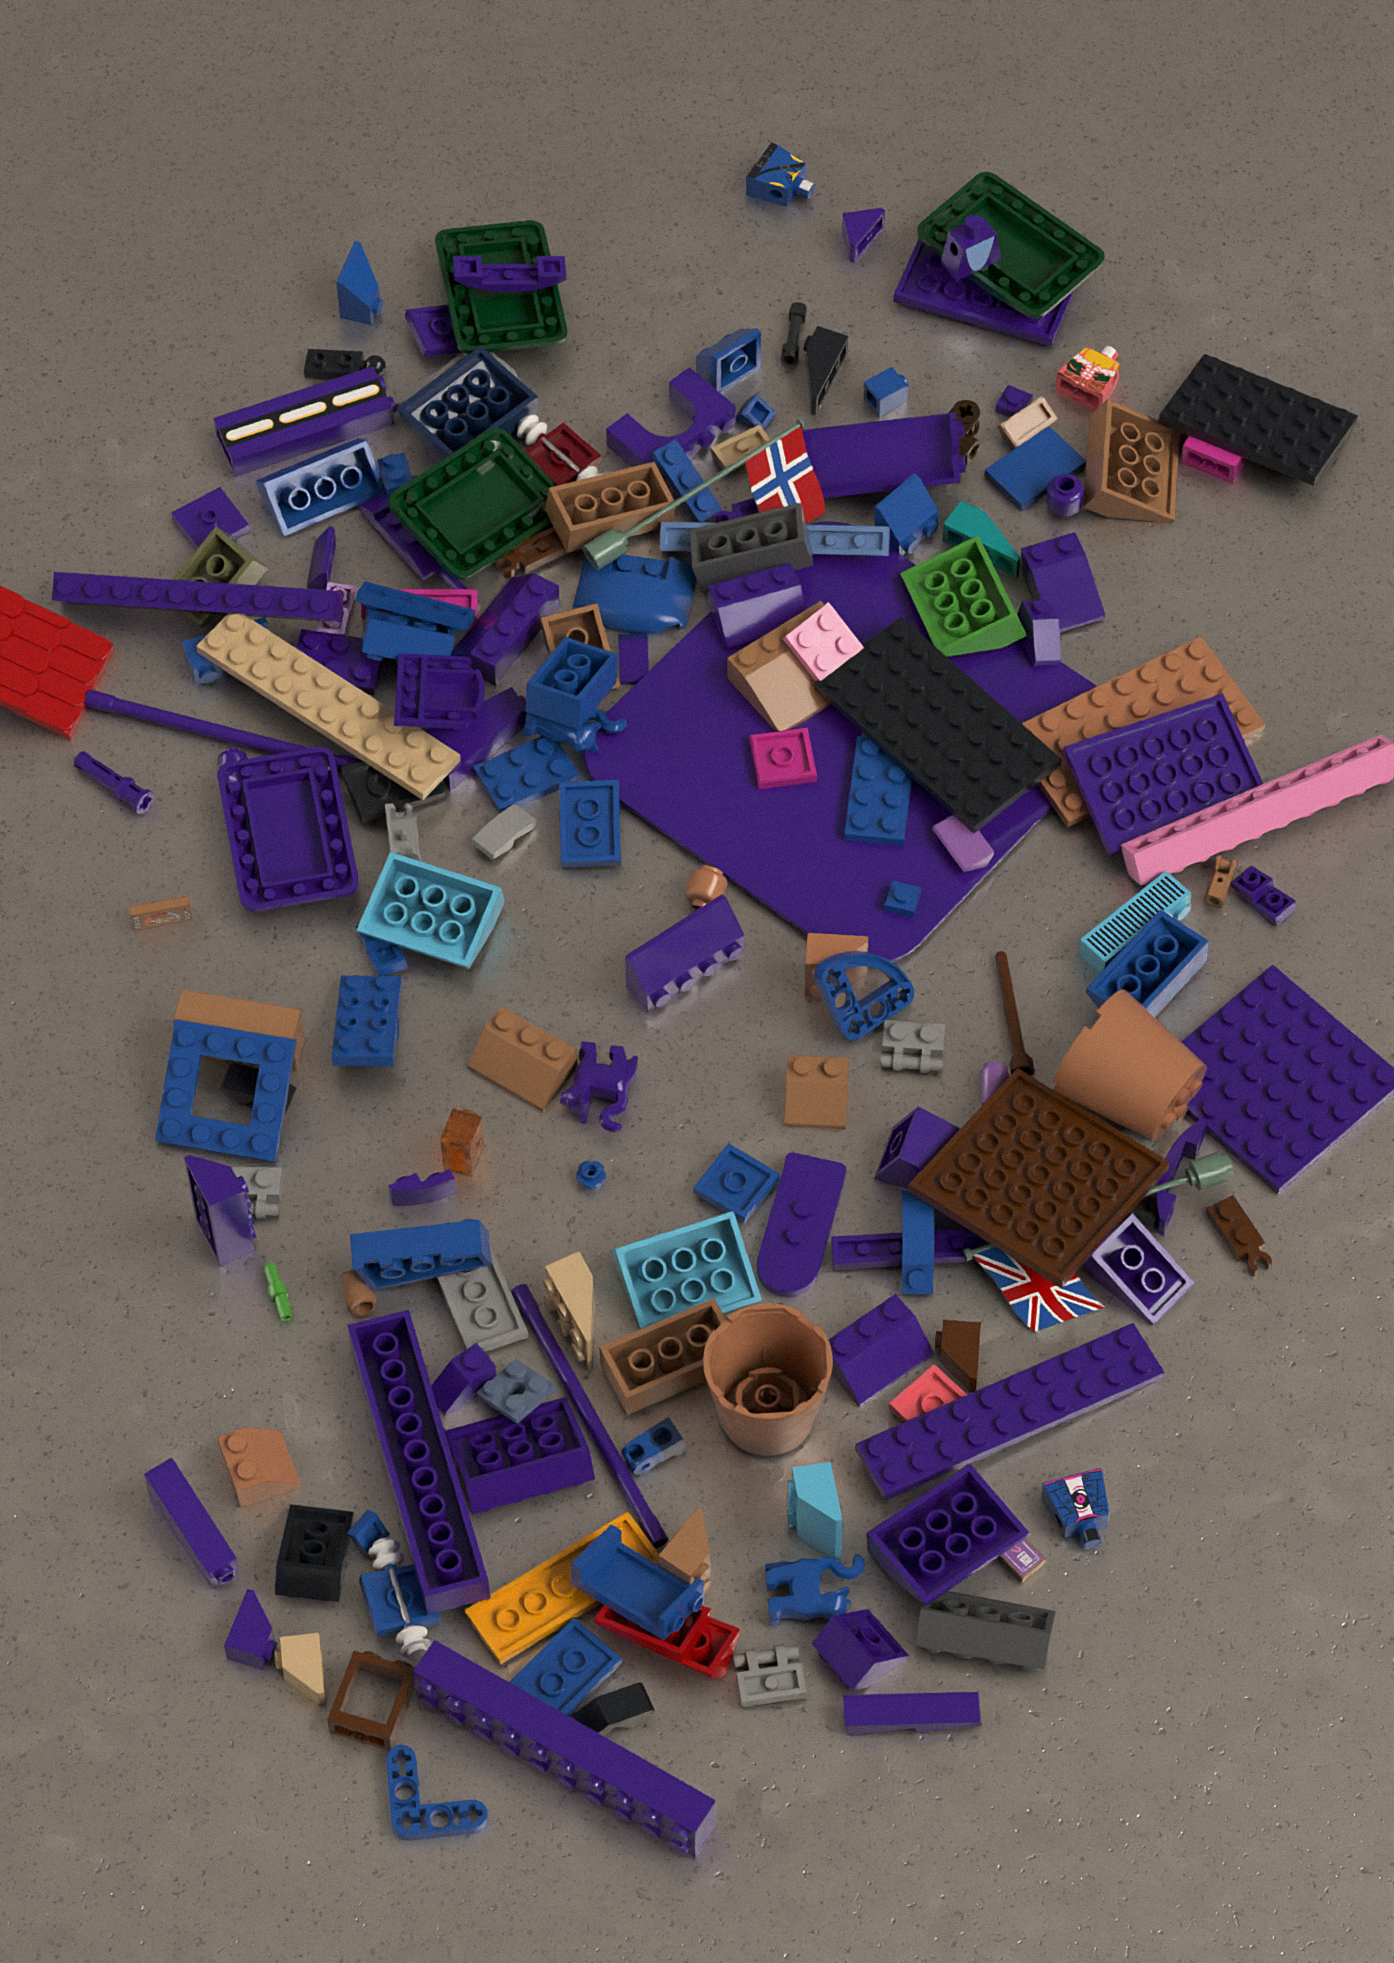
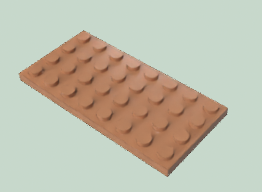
M1202 636L1022 724L1061 758V766L1037 785L1068 828L1091 815L1062 752L1065 746L1222 693L1244 740L1263 731L1265 723Z

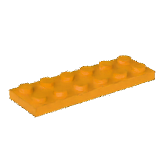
M628 1511L490 1594V1599L479 1601L464 1610L466 1618L499 1665L567 1625L573 1618L577 1619L601 1604V1602L571 1585V1562L611 1524L622 1530V1544L659 1565V1553Z

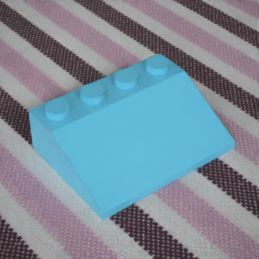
M390 852L356 931L357 933L469 969L494 929L505 899L501 887Z
M734 1211L610 1250L619 1280L639 1330L712 1298L715 1299L722 1313L762 1301Z

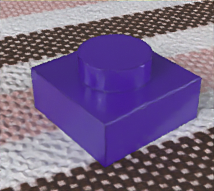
M1007 385L996 403L995 412L1011 418L1033 402V394Z

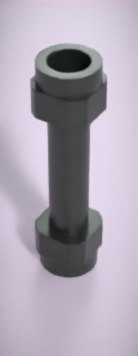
M801 302L792 303L789 310L790 327L787 343H784L781 353V361L787 365L796 364L799 357L798 339L801 324L805 323L807 306Z

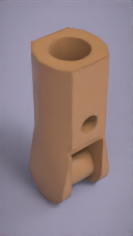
M1218 855L1204 896L1206 905L1216 908L1223 906L1236 869V859L1229 861L1222 859V855ZM1219 870L1225 871V872H1228V874H1224V873H1221V872H1218V871H1219Z

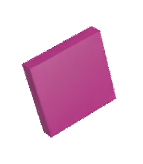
M808 727L749 735L758 789L817 782Z

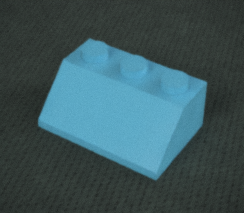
M831 1462L793 1467L792 1480L787 1481L788 1495H786L788 1505L786 1513L789 1528L795 1527L797 1539L825 1557H833L841 1562L842 1515Z

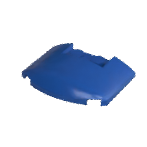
M623 554L597 571L585 556L572 608L576 609L597 603L604 628L629 634L647 633V635L665 633L664 628L680 624L681 630L687 626L697 579L692 565L670 557V561Z

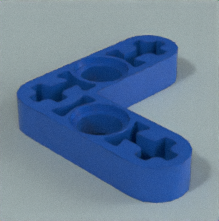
M406 1745L395 1746L389 1751L386 1762L391 1823L397 1838L411 1841L480 1833L486 1828L488 1812L486 1806L478 1800L420 1805L415 1752ZM405 1756L407 1761L405 1763L406 1776H400L399 1766L396 1762H398V1757ZM400 1786L411 1787L414 1791L412 1797L407 1800L398 1799L395 1796V1791ZM470 1811H476L477 1816H479L477 1817V1822L470 1823V1819L467 1818ZM453 1812H458L459 1825H455ZM437 1813H444L449 1817V1822L444 1827H435L430 1822L432 1816ZM421 1815H425V1829L421 1827ZM403 1818H410L412 1823L410 1829L404 1830L403 1825H401L403 1824Z

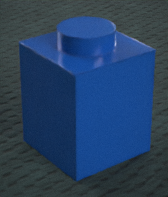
M890 367L864 381V400L880 418L907 403L909 384L903 375H899L893 367Z

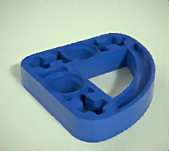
M847 951L833 955L819 963L814 972L815 982L837 1032L850 1040L861 1038L885 1022V1020L907 1007L914 998V988L906 974L893 962L870 952ZM857 966L874 967L882 971L890 980L858 1001L845 969ZM829 970H832V971H833V972L830 974V977H831L832 982L826 980V979L829 977V973H828ZM902 988V990L899 992L900 997L896 998V996L898 995L897 989ZM840 993H845L846 1001L844 1005L837 1008L835 1005L836 997ZM879 1001L880 1011L877 1015L871 1017L870 1008L873 1003ZM854 1020L855 1022L852 1023L853 1029L850 1031L848 1030V1028H850L851 1026L850 1021Z

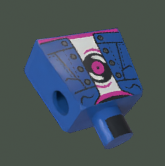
M1098 1468L1044 1482L1041 1498L1062 1536L1065 1539L1080 1536L1085 1549L1099 1546L1102 1543L1099 1531L1106 1529L1109 1521V1509L1102 1469Z

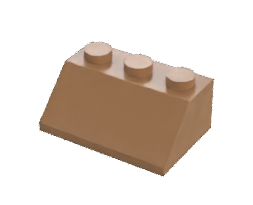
M502 1006L483 1028L468 1063V1069L543 1112L578 1066L576 1048Z

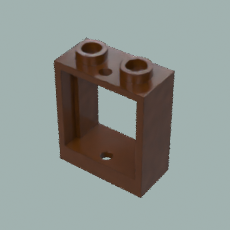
M353 1651L327 1719L329 1733L390 1751L394 1746L415 1690L413 1675L415 1668L405 1661L395 1660L392 1662L382 1659L381 1656L371 1651H364L363 1653ZM359 1670L402 1682L386 1724L344 1712Z

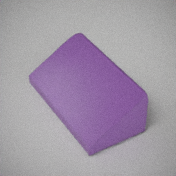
M954 815L934 825L932 828L963 872L987 867L994 855L993 849L980 831L971 832Z

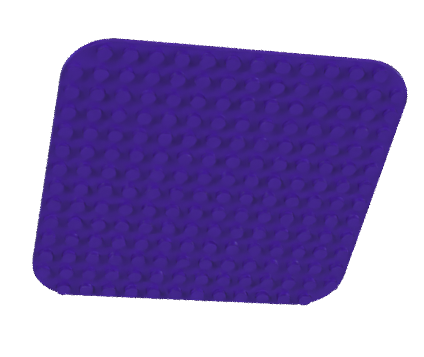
M834 521L817 522L809 524L854 526L851 524ZM890 547L889 556L812 554L813 566L794 570L801 585L806 610L820 601L824 605L829 602L862 646L899 617L905 619L933 644L900 574L916 565ZM710 611L605 713L609 721L614 722L625 718L627 726L620 733H608L601 728L596 732L595 742L599 747L598 753L585 751V763L589 775L593 781L619 780V801L621 804L707 865L720 869L724 877L805 934L869 936L868 952L879 955L891 962L908 956L923 943L1053 808L1038 785H1035L979 829L994 851V855L987 867L963 872L932 829L934 825L953 814L913 778L904 846L844 841L857 736L862 737V732L832 705L826 707L793 728L808 727L817 782L758 789L749 735L776 731L727 678V658L746 646L727 651ZM1020 640L1001 649L947 656L1021 723L1097 687L1094 683L1062 662L1057 665L1034 666ZM892 881L922 888L914 918L884 911Z

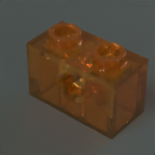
M452 1109L440 1138L444 1170L450 1169L451 1172L473 1177L485 1148L482 1116L477 1115L471 1110Z

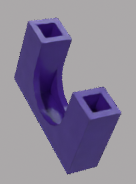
M689 367L669 382V400L691 418L693 424L689 429L675 436H658L646 430L626 413L606 428L607 446L628 465L634 467L654 462L651 454L676 439L690 460L702 448L710 446L714 439L722 433H726L733 428L734 424H736V406ZM659 470V472H660L662 478L665 479V477L663 476V474H662L661 471Z

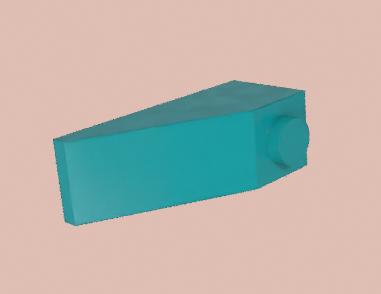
M961 500L943 523L942 541L955 547L979 535L993 566L1017 578L1020 569V556L986 512L975 505H970Z

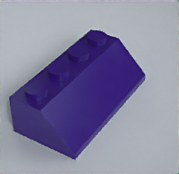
M536 573L512 577L455 647L451 656L469 657L472 660L470 667L473 670L479 669L483 680L496 686L541 630V618L553 615L560 606L559 585Z
M723 894L625 956L626 988L647 1012L655 1007L664 1006L671 997L680 991L685 992L689 990L696 981L704 976L712 975L719 966L729 960L737 959L745 950V935L727 898Z
M192 1155L185 1156L184 1162L195 1219L220 1267L254 1253L253 1240L257 1236L252 1226L254 1220L249 1210L252 1207L247 1196L249 1190L242 1176L236 1177L231 1166Z

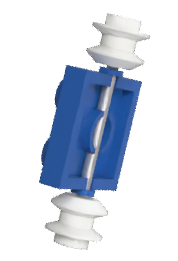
M381 1538L375 1541L368 1551L370 1557L376 1558L372 1566L377 1572L360 1575L359 1584L376 1637L398 1633L396 1642L404 1644L400 1649V1654L409 1659H418L424 1656L432 1644L430 1640L423 1639L428 1632L426 1627L439 1625L440 1616L438 1612L427 1615L413 1565L398 1567L404 1560L403 1554L397 1552L400 1548L399 1542L390 1538Z

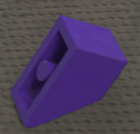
M1022 601L1017 615L1027 636L1020 639V642L1033 665L1060 664L1059 619L1049 601Z
M478 1343L451 1359L431 1385L437 1407L445 1417L477 1396L476 1392L487 1381L492 1380L496 1376L495 1364Z
M247 1589L224 1648L228 1660L264 1670L267 1660H273L278 1642L274 1639L273 1628L254 1590Z

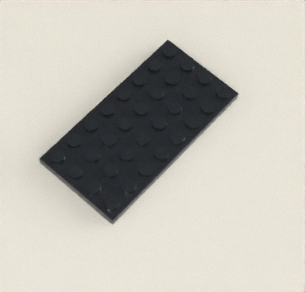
M899 617L865 643L861 651L820 681L818 679L814 682V689L973 833L981 829L1061 766V758L902 617Z

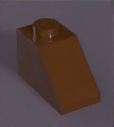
M943 1319L942 1331H936L934 1350H941L940 1363L969 1393H973L976 1391L981 1322Z

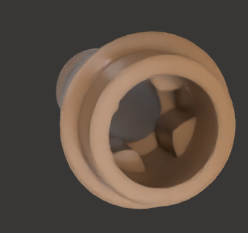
M354 1270L344 1272L340 1277V1281L343 1286L347 1310L356 1317H363L373 1312L376 1307V1295Z

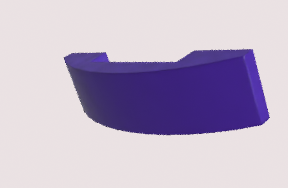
M453 256L454 280L469 287L496 292L531 291L566 281L567 277L565 256H537L536 264H482L481 256Z
M1201 1118L1179 1136L1165 1158L1170 1162L1169 1170L1158 1181L1157 1186L1174 1180L1183 1156L1193 1160L1196 1159L1205 1138L1208 1120ZM1170 1188L1156 1193L1155 1222L1158 1234L1163 1236L1175 1210L1177 1195L1168 1193Z

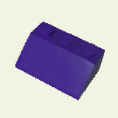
M791 563L708 586L709 608L727 651L753 643L806 610L801 585Z
M896 1294L828 1340L833 1356L832 1376L859 1407L934 1356V1352L916 1316Z

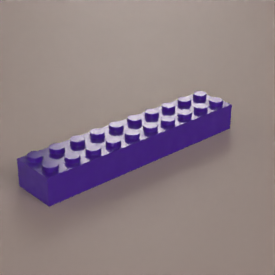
M409 1310L347 1325L350 1346L427 1615L490 1599L488 1577Z
M433 1641L413 1670L416 1697L425 1708L429 1710L436 1708L444 1713L446 1718L457 1726H462L463 1724L472 1729L479 1739L485 1742L491 1740L500 1745L507 1755L513 1758L519 1756L528 1761L530 1767L538 1773L545 1774L547 1772L556 1777L557 1782L568 1790L575 1788L585 1794V1798L596 1806L604 1805L613 1810V1814L620 1820L627 1823L632 1821L641 1826L642 1831L651 1838L658 1839L660 1837L669 1842L670 1847L681 1855L688 1853L696 1858L716 1828L715 1799L438 1641Z

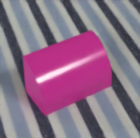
M1189 436L1183 445L1181 463L1233 484L1247 459Z

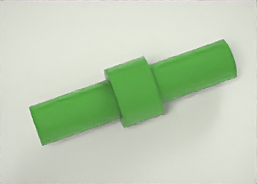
M269 1262L263 1266L269 1283L268 1293L271 1301L276 1303L281 1320L289 1321L293 1318V1314L287 1299L289 1293L286 1284L281 1281L275 1263Z

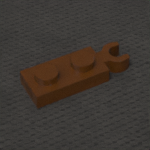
M553 526L530 537L519 547L511 551V555L507 554L496 561V567L508 565L509 567L503 569L504 578H511L520 568L526 574L567 554Z
M1234 1195L1207 1207L1206 1215L1237 1262L1246 1258L1248 1261L1247 1269L1252 1276H1256L1258 1273V1268L1255 1265L1257 1262L1263 1263L1267 1270L1271 1269L1272 1259L1270 1255L1261 1251L1265 1249L1266 1243Z

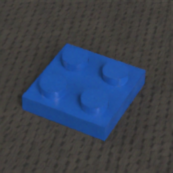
M728 1143L693 1187V1194L725 1213L734 1211L736 1219L745 1224L780 1180V1173Z

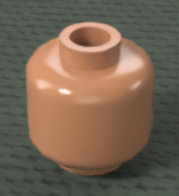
M701 865L700 869H694L691 872L685 890V897L692 902L691 906L694 909L698 910L718 896L725 894L728 882L722 876L723 872L720 869Z

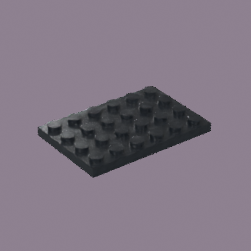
M1204 354L1162 410L1158 423L1314 486L1355 427L1358 415L1271 381L1266 377L1246 371L1241 367L1221 361L1216 357Z

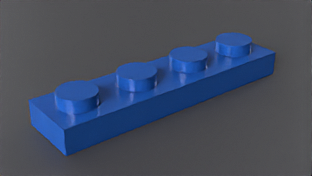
M366 581L357 591L356 602L364 604L369 609H385L391 611L396 616H412L419 618L421 622L427 624L439 623L446 625L454 631H467L474 621L476 611Z

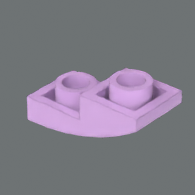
M328 582L326 590L338 591L344 594L342 622L317 621L316 631L346 635L357 588L354 585Z

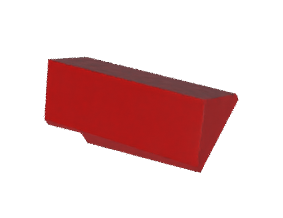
M603 1605L594 1619L595 1624L711 1679L726 1676L740 1636L739 1628L711 1618V1609L703 1605L697 1612H692L685 1619L682 1627L677 1632H672L664 1641L606 1605Z

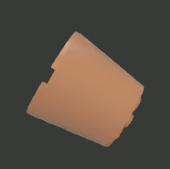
M1121 989L1114 993L1097 1010L1096 1014L1100 1017L1091 1029L1085 1026L1079 1033L1058 1068L1053 1081L1056 1086L1053 1090L1067 1099L1154 1142L1162 1137L1175 1121L1179 1122L1184 1117L1189 1108L1187 1105L1202 1087V1080L1207 1066L1129 992Z
M774 1303L754 1304L731 1313L727 1316V1320L716 1330L712 1331L707 1340L703 1355L705 1379L726 1435L739 1448L761 1456H775L789 1452L798 1447L808 1437L832 1375L833 1356L827 1336L818 1324L815 1325L803 1316L801 1311L786 1305Z

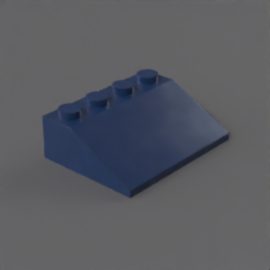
M480 346L397 408V412L434 461L438 463L489 429H503L512 437L517 433V426L522 418L530 415L538 416V396Z

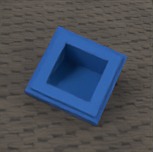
M754 394L746 400L736 414V422L749 428L761 425L765 429L776 411L758 395Z

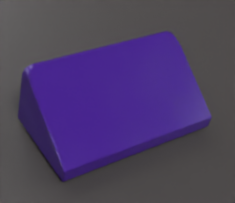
M329 526L314 543L307 581V588L326 590L327 583L330 582L336 550L334 527Z

